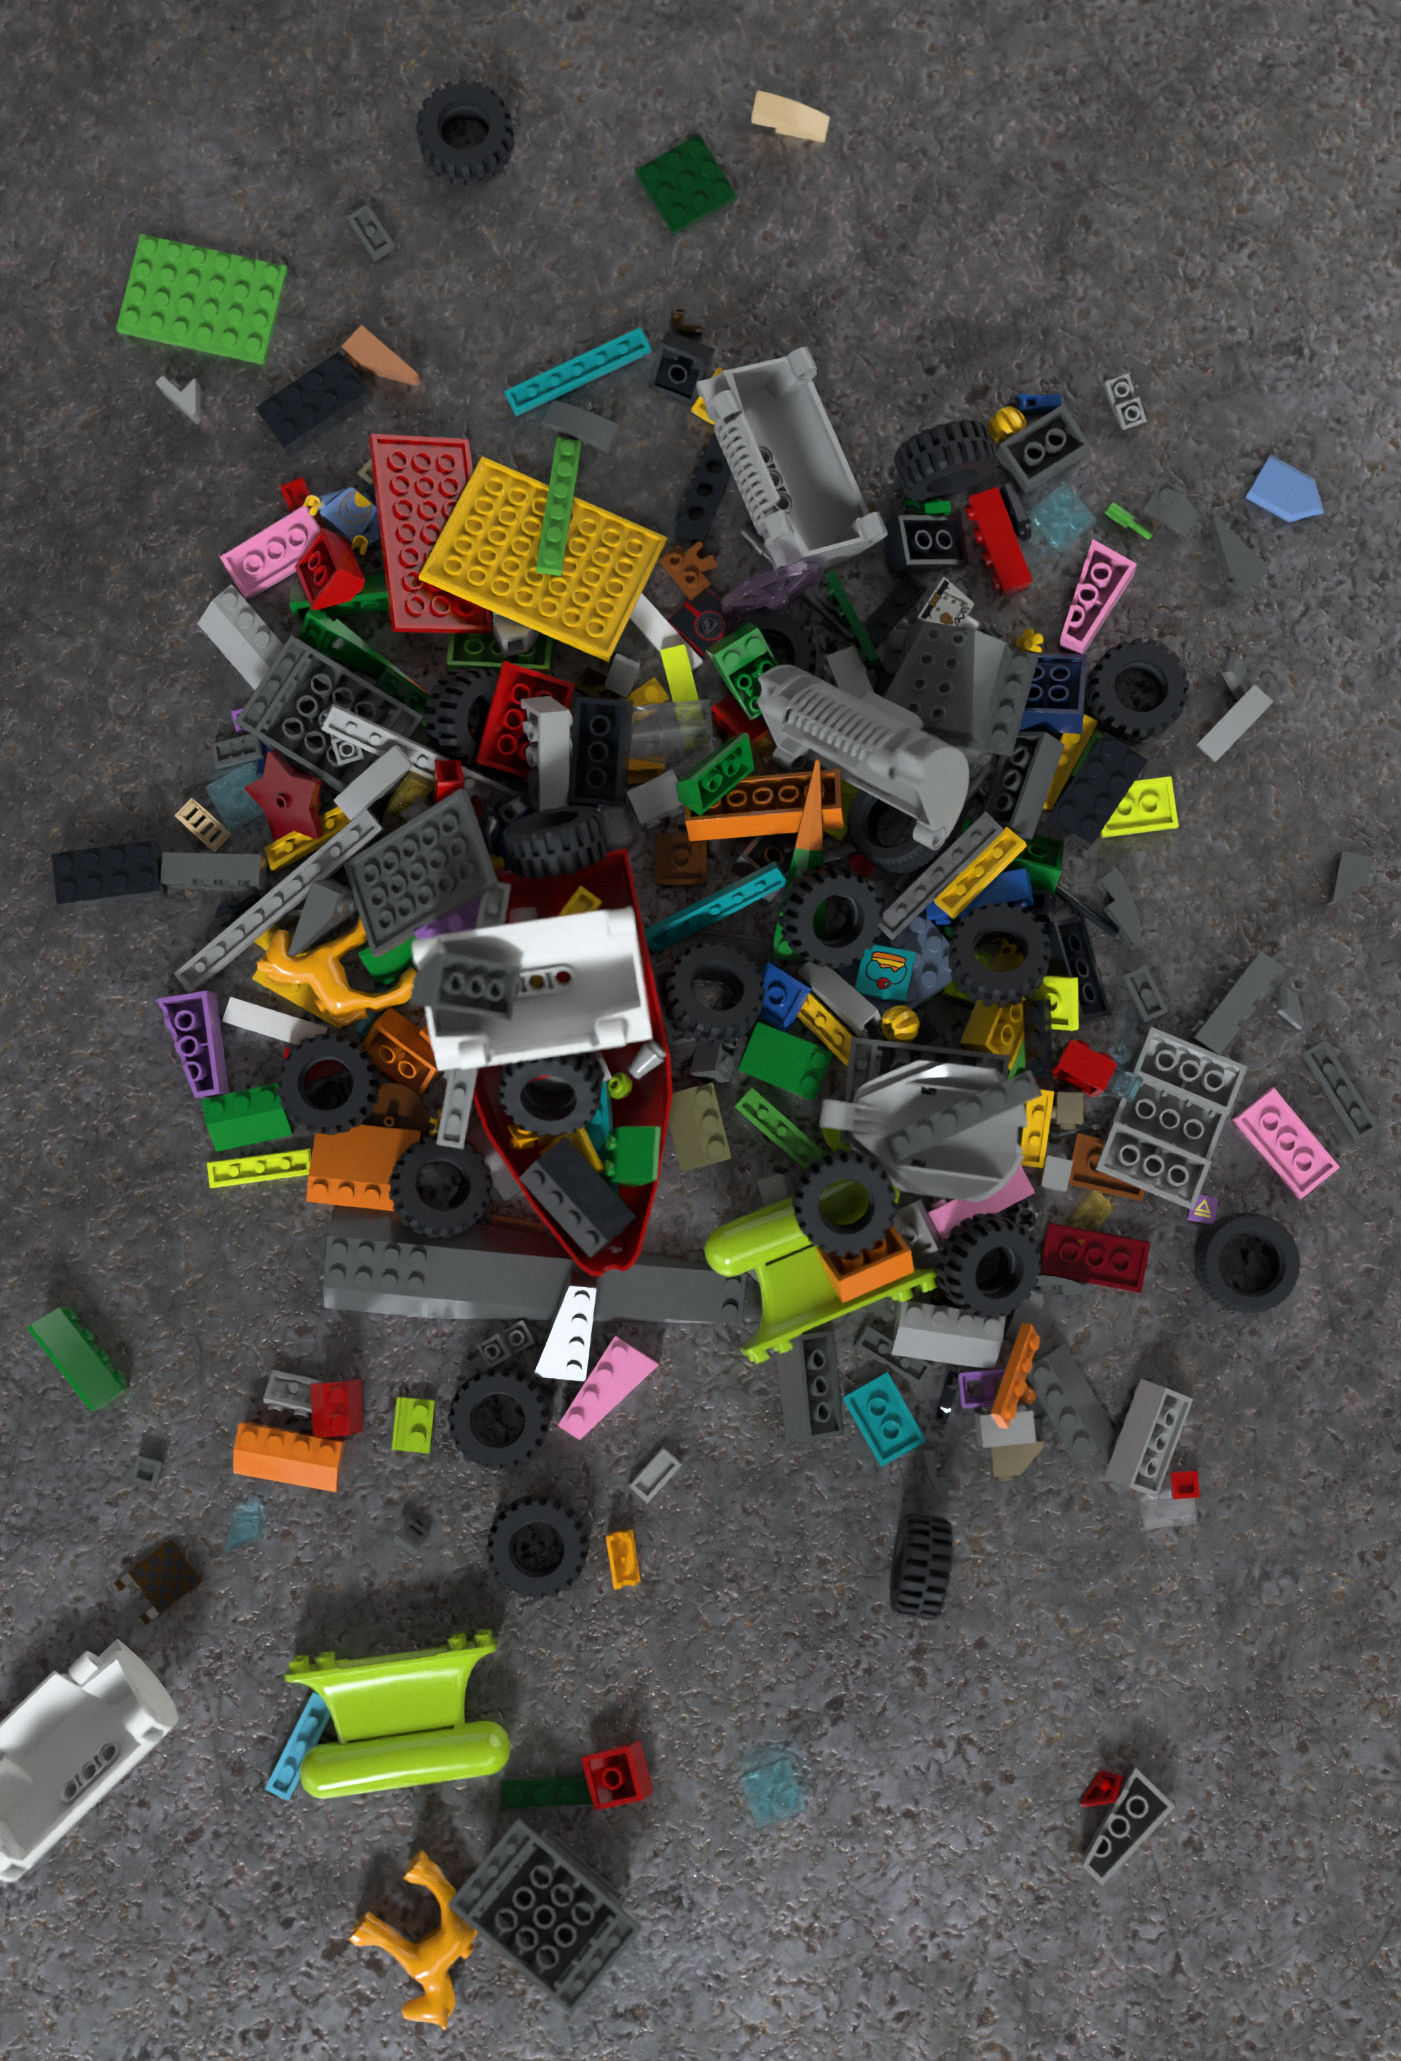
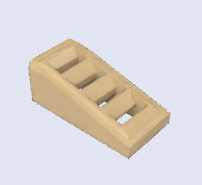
M191 798L175 814V817L214 853L232 836L194 798ZM197 808L198 811L187 821L186 818ZM204 815L206 818L195 828L193 825ZM212 822L214 826L203 836L201 833ZM218 830L222 831L212 843L209 841Z

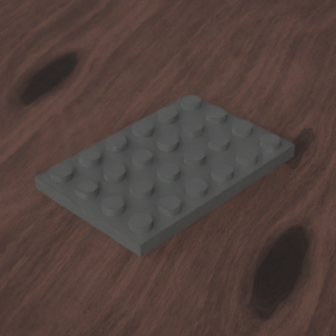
M459 789L344 863L372 955L376 957H381L415 936L414 932L445 918L499 885L468 792L463 789Z

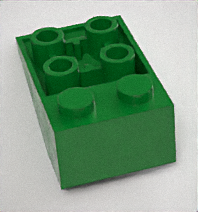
M749 622L706 649L722 679L751 721L762 714L757 703L762 691L758 677L779 665L759 628Z

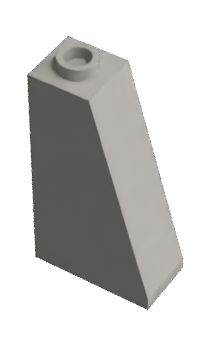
M809 961L801 966L800 970L797 971L800 980L812 987L811 992L857 1038L882 1040L884 1038L880 1028L882 1019L878 1009L835 971L827 966H816Z

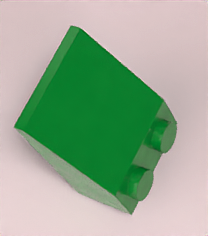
M756 1022L737 1070L800 1098L814 1101L834 1053L803 1039Z

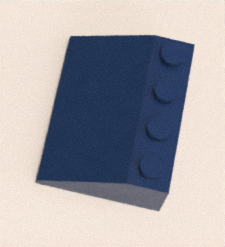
M1022 652L1037 655L1038 662L1019 731L1082 734L1088 654Z

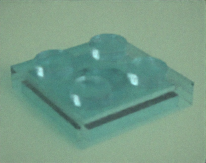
M1063 483L1026 513L1032 526L1057 555L1098 521L1066 483Z
M250 762L205 787L231 833L265 815V811L244 789L245 786L259 780Z
M788 1757L739 1776L758 1829L807 1810Z

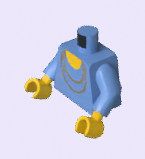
M370 484L362 495L353 487H349L348 489H340L319 497L309 495L306 498L303 506H312L309 514L314 516L318 509H320L323 520L352 543V550L356 547L360 550L361 555H365L366 549L379 539L380 528L377 507L373 505L376 502L375 487Z

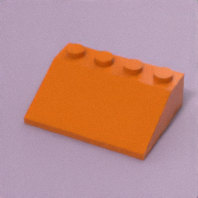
M361 1124L346 1133H337L335 1135L315 1133L308 1175L306 1202L394 1211L392 1208L394 1206L393 1201L389 1198V1178L396 1161L411 1144L421 1140V1130Z

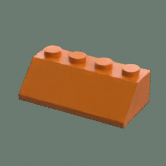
M243 1421L238 1425L234 1445L233 1473L337 1492L347 1440L335 1437H316L308 1432Z

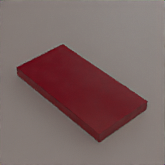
M1047 1222L1039 1263L1041 1264L1040 1274L1141 1293L1151 1242Z

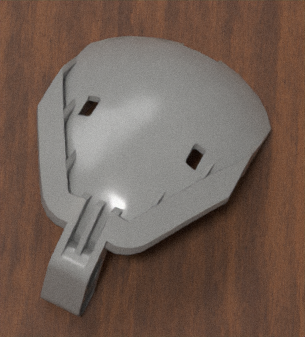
M918 1060L863 1084L857 1090L853 1104L823 1099L820 1120L821 1127L849 1130L851 1148L860 1151L864 1156L869 1155L885 1170L892 1184L901 1191L972 1202H980L1002 1189L1016 1173L1024 1157L1022 1154H1015L1019 1126L1028 1127L1025 1109L1022 1104L905 1159L894 1162L884 1137L1007 1081L996 1069ZM922 1087L926 1089L935 1088L936 1095L922 1094ZM912 1160H924L927 1162L926 1167L920 1168L917 1165L913 1167L911 1166Z

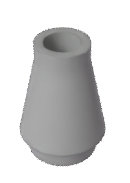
M650 1040L648 1043L643 1044L632 1064L627 1069L634 1077L640 1079L644 1074L664 1061L663 1058L667 1054L655 1041Z

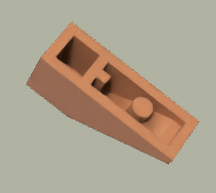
M363 325L341 346L345 360L354 369L357 366L365 373L415 386L421 383L418 373Z

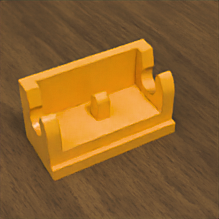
M633 1529L607 1533L606 1541L614 1590L621 1589L626 1585H638L641 1579Z

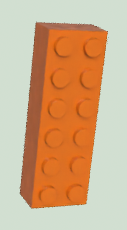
M840 769L821 770L822 830L844 829ZM813 771L745 777L701 816L685 806V823L689 841L799 832Z

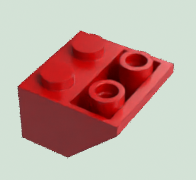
M730 694L711 708L710 720L714 730L720 735L724 733L728 738L746 732L749 735L751 750L768 735V728L757 717L751 721L748 719L733 694Z

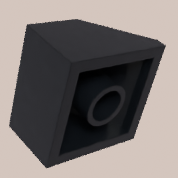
M668 331L660 343L648 388L694 405L699 397L696 389L697 382L706 380L716 349Z

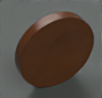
M396 1082L382 1083L381 1089L378 1090V1103L374 1104L372 1114L366 1117L362 1124L421 1130L422 1140L426 1136L429 1127V1113L422 1097L407 1085Z

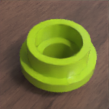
M621 1072L615 1073L612 1079L609 1080L608 1089L610 1090V1096L621 1099L630 1094L632 1081L626 1074Z

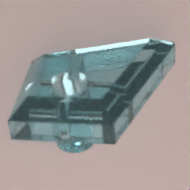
M261 1510L234 1513L224 1549L225 1552L263 1537Z

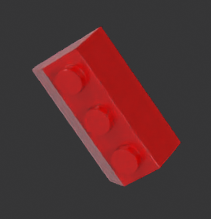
M325 528L321 529L295 565L309 604L314 610L351 601L362 590L365 583V578L348 540Z

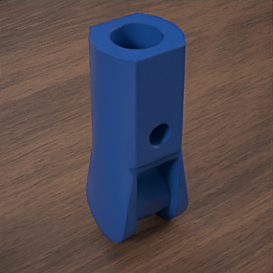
M1020 394L1014 397V400L1017 402L1016 409L1023 415L1048 413L1061 406V394ZM1027 402H1034V406L1027 407Z

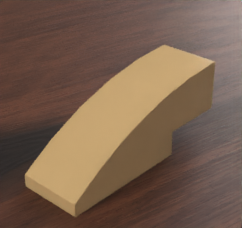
M757 90L752 112L753 124L776 128V133L825 142L829 116L791 99Z

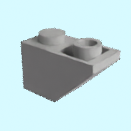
M504 616L493 618L494 637L503 658L528 652L541 633Z

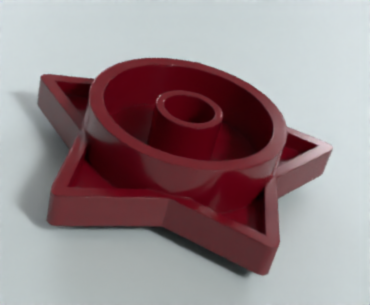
M277 749L269 751L267 753L263 778L245 786L244 789L265 811L273 841L281 839L293 831L314 839H319L325 835L318 815L321 807L319 790L322 780L310 776L297 766L290 765Z

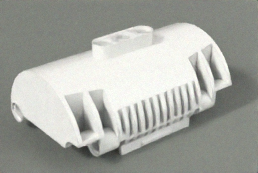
M631 906L614 911L603 910L437 935L434 938H417L412 942L414 960L419 970L437 952L520 966L518 988L516 989L511 1020L425 1007L438 1071L459 1067L469 1069L623 1046L627 1042L652 1039L641 953ZM559 971H567L571 975V980L567 983H561L558 981L556 974ZM540 975L544 978L545 984L541 987H535L531 984L530 977Z
M118 1639L99 1657L89 1651L83 1653L68 1668V1674L63 1673L61 1675L53 1671L0 1723L1 1881L14 1882L19 1880L32 1865L178 1723L179 1717L176 1707L164 1686L149 1667Z

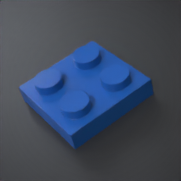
M767 962L761 973L764 979L762 987L765 988V998L758 1016L782 1032L788 1033L812 987L775 963Z

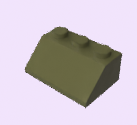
M713 1083L672 1093L668 1121L681 1172L731 1160Z

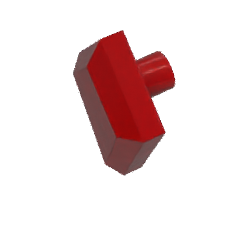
M1100 1770L1079 1804L1083 1807L1115 1803L1124 1777Z

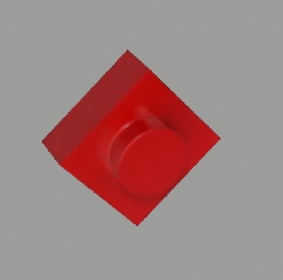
M1197 1470L1170 1472L1172 1499L1200 1497Z

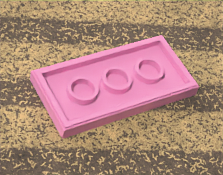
M301 506L220 556L246 601L296 572L295 565L321 531L315 517L309 514L310 508L308 506Z
M1274 1087L1267 1090L1232 1119L1298 1200H1301L1340 1168Z

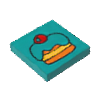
M874 945L871 950L866 949L863 952L865 956L861 959L855 990L862 996L906 1004L916 952Z

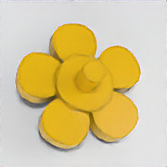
M1028 628L1023 631V636L1017 637L1016 645L1023 647L1020 652L1042 653V647L1037 644H1042L1044 637L1040 633L1034 635V630Z

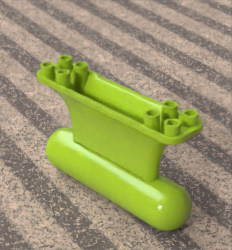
M841 1179L831 1183L822 1192L819 1200V1207L823 1217L836 1225H847L857 1221L864 1215L869 1205V1195L866 1188L854 1179ZM893 1185V1188L895 1189L897 1199H895V1203L897 1204L900 1196V1189ZM794 1195L716 1227L709 1233L705 1242L706 1260L710 1267L719 1275L733 1277L752 1269L756 1270L762 1296L761 1320L755 1334L740 1346L741 1353L748 1356L750 1362L754 1361L755 1364L770 1358L767 1349L773 1347L774 1351H779V1353L787 1352L794 1348L791 1339L802 1335V1332L889 1296L892 1297L893 1301L899 1300V1302H903L914 1297L911 1290L914 1286L916 1291L922 1290L923 1292L938 1287L934 1279L938 1276L936 1268H914V1272L842 1303L832 1288L816 1250L819 1246H814L809 1242L807 1236L799 1228L792 1206Z
M492 1629L477 1630L476 1634L473 1635L474 1640L466 1641L465 1632L450 1634L447 1644L442 1645V1647L352 1660H335V1651L319 1653V1657L315 1658V1663L309 1664L308 1655L293 1657V1661L288 1662L289 1669L284 1673L285 1681L305 1684L320 1695L330 1711L338 1742L314 1746L303 1755L299 1772L303 1788L313 1797L326 1799L491 1775L499 1772L507 1764L510 1757L511 1744L508 1734L496 1722L478 1721L465 1723L464 1717L465 1691L470 1673L483 1656L495 1652L499 1645L498 1638L492 1637Z

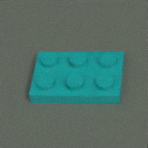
M888 1372L881 1374L842 1397L880 1467L926 1442Z

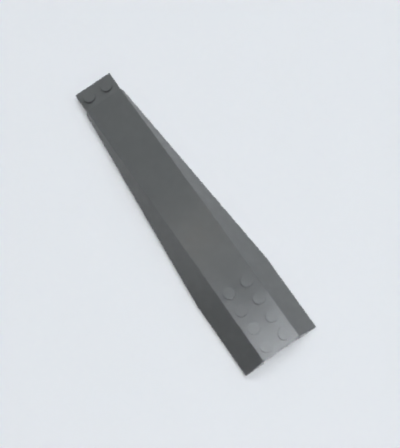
M334 1205L327 1236L323 1280L325 1308L422 1318L552 1320L571 1271H586L577 1265L557 1238L544 1234H533L517 1229H506L490 1224L474 1223L465 1231L454 1234L451 1237L442 1238V1236L431 1238L427 1237L425 1233L418 1234L414 1232V1228L410 1225L405 1226L401 1222V1216L395 1214L394 1211ZM640 1252L634 1265L628 1270L622 1272L618 1269H612L604 1273L603 1277L597 1276L593 1321L725 1323L741 1325L747 1272L738 1276L726 1277L719 1275L710 1265L663 1256H652L651 1254Z

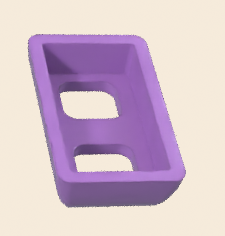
M1006 1369L960 1373L959 1387L962 1407L993 1406L997 1397L994 1393L993 1380L1003 1377ZM970 1380H981L983 1395L980 1397H969L967 1382Z

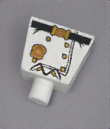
M943 577L917 617L915 624L927 621L977 630L981 623L968 616L973 609L974 603Z

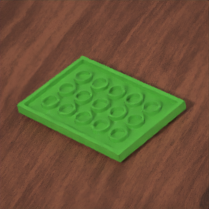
M140 234L116 329L118 333L265 365L288 268L284 265Z

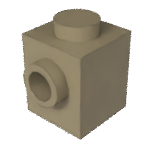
M1054 1093V1103L1051 1112L1053 1124L1060 1125V1129L1076 1130V1125L1083 1124L1084 1093Z

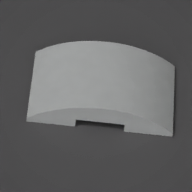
M1150 1027L1117 1101L1095 1170L1193 1210L1211 1165V1156L1225 1119L1231 1112L1247 1066Z

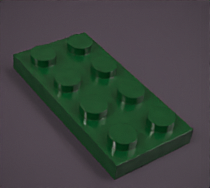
M834 569L825 574L828 583L824 584L847 627L868 671L874 669L877 676L884 673L886 670Z

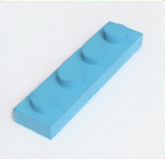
M315 1690L265 1790L287 1801L290 1800L300 1780V1763L303 1755L310 1748L317 1745L331 1717L324 1700Z

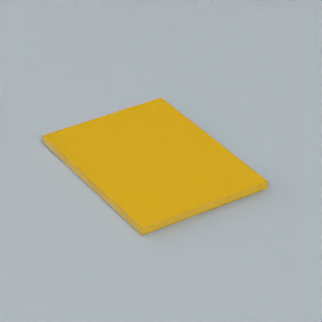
M482 456L421 570L419 579L609 662L668 537L574 497L562 575L536 573L549 485Z

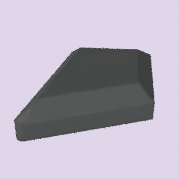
M1231 650L1226 652L1224 664L1220 665L1219 671L1234 697L1239 701L1245 694L1246 664Z
M1282 985L1275 986L1276 998L1272 1000L1273 1007L1298 1030L1304 1029V1018L1298 993Z

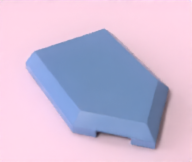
M1271 454L1245 497L1289 523L1309 516L1324 514L1315 479Z

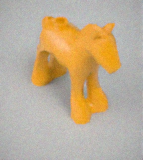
M360 916L356 926L351 931L338 939L317 946L306 955L300 957L288 954L291 946V935L286 930H278L264 956L260 958L261 961L256 963L258 970L266 972L268 977L280 983H309L318 997L314 1003L321 1014L327 1012L334 1023L341 1027L348 1026L356 1020L367 1019L368 1014L366 1010L378 1013L388 1007L407 1002L411 996L413 979L416 974L415 970L411 967L403 973L395 987L385 992L370 994L350 988L344 967L339 960L368 940Z
M422 1849L407 1865L403 1878L410 1883L426 1885L436 1895L441 1906V1925L426 1934L418 1944H413L368 1910L352 1927L351 1931L353 1932L348 1940L357 1946L377 1945L382 1947L395 1957L408 1975L422 1984L425 1993L405 2002L401 2009L405 2019L439 2024L443 2030H446L448 2018L453 2013L456 2003L448 1968L460 1955L466 1959L475 1948L472 1942L478 1932L448 1906L449 1902L456 1895V1889L445 1879L438 1865L432 1862Z

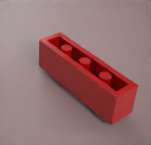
M998 487L969 496L966 503L967 506L964 507L967 519L973 521L975 527L973 530L976 543L981 544L983 548V563L986 568L990 567L993 575L990 577L994 591H998L1000 597H1004L1029 588L1033 580Z

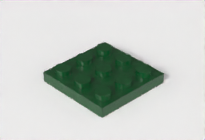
M699 133L635 169V176L672 236L737 200V194Z

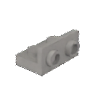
M272 1370L263 1397L264 1407L274 1414H282L284 1412L293 1414L295 1418L300 1420L312 1419L310 1383L323 1381Z

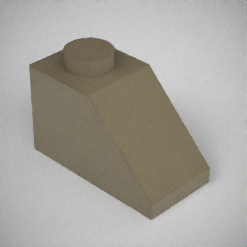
M1036 1439V1443L989 1447L991 1475L998 1477V1481L1014 1480V1476L1021 1475L1043 1449L1044 1441Z

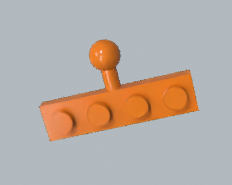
M1029 1323L1021 1324L991 1411L993 1419L1000 1428L1009 1429L1011 1420L1015 1418L1017 1413L1018 1401L1024 1405H1029L1037 1398L1032 1386L1025 1382L1027 1373L1032 1369L1034 1352L1039 1348L1040 1344L1039 1335L1036 1333L1033 1325Z

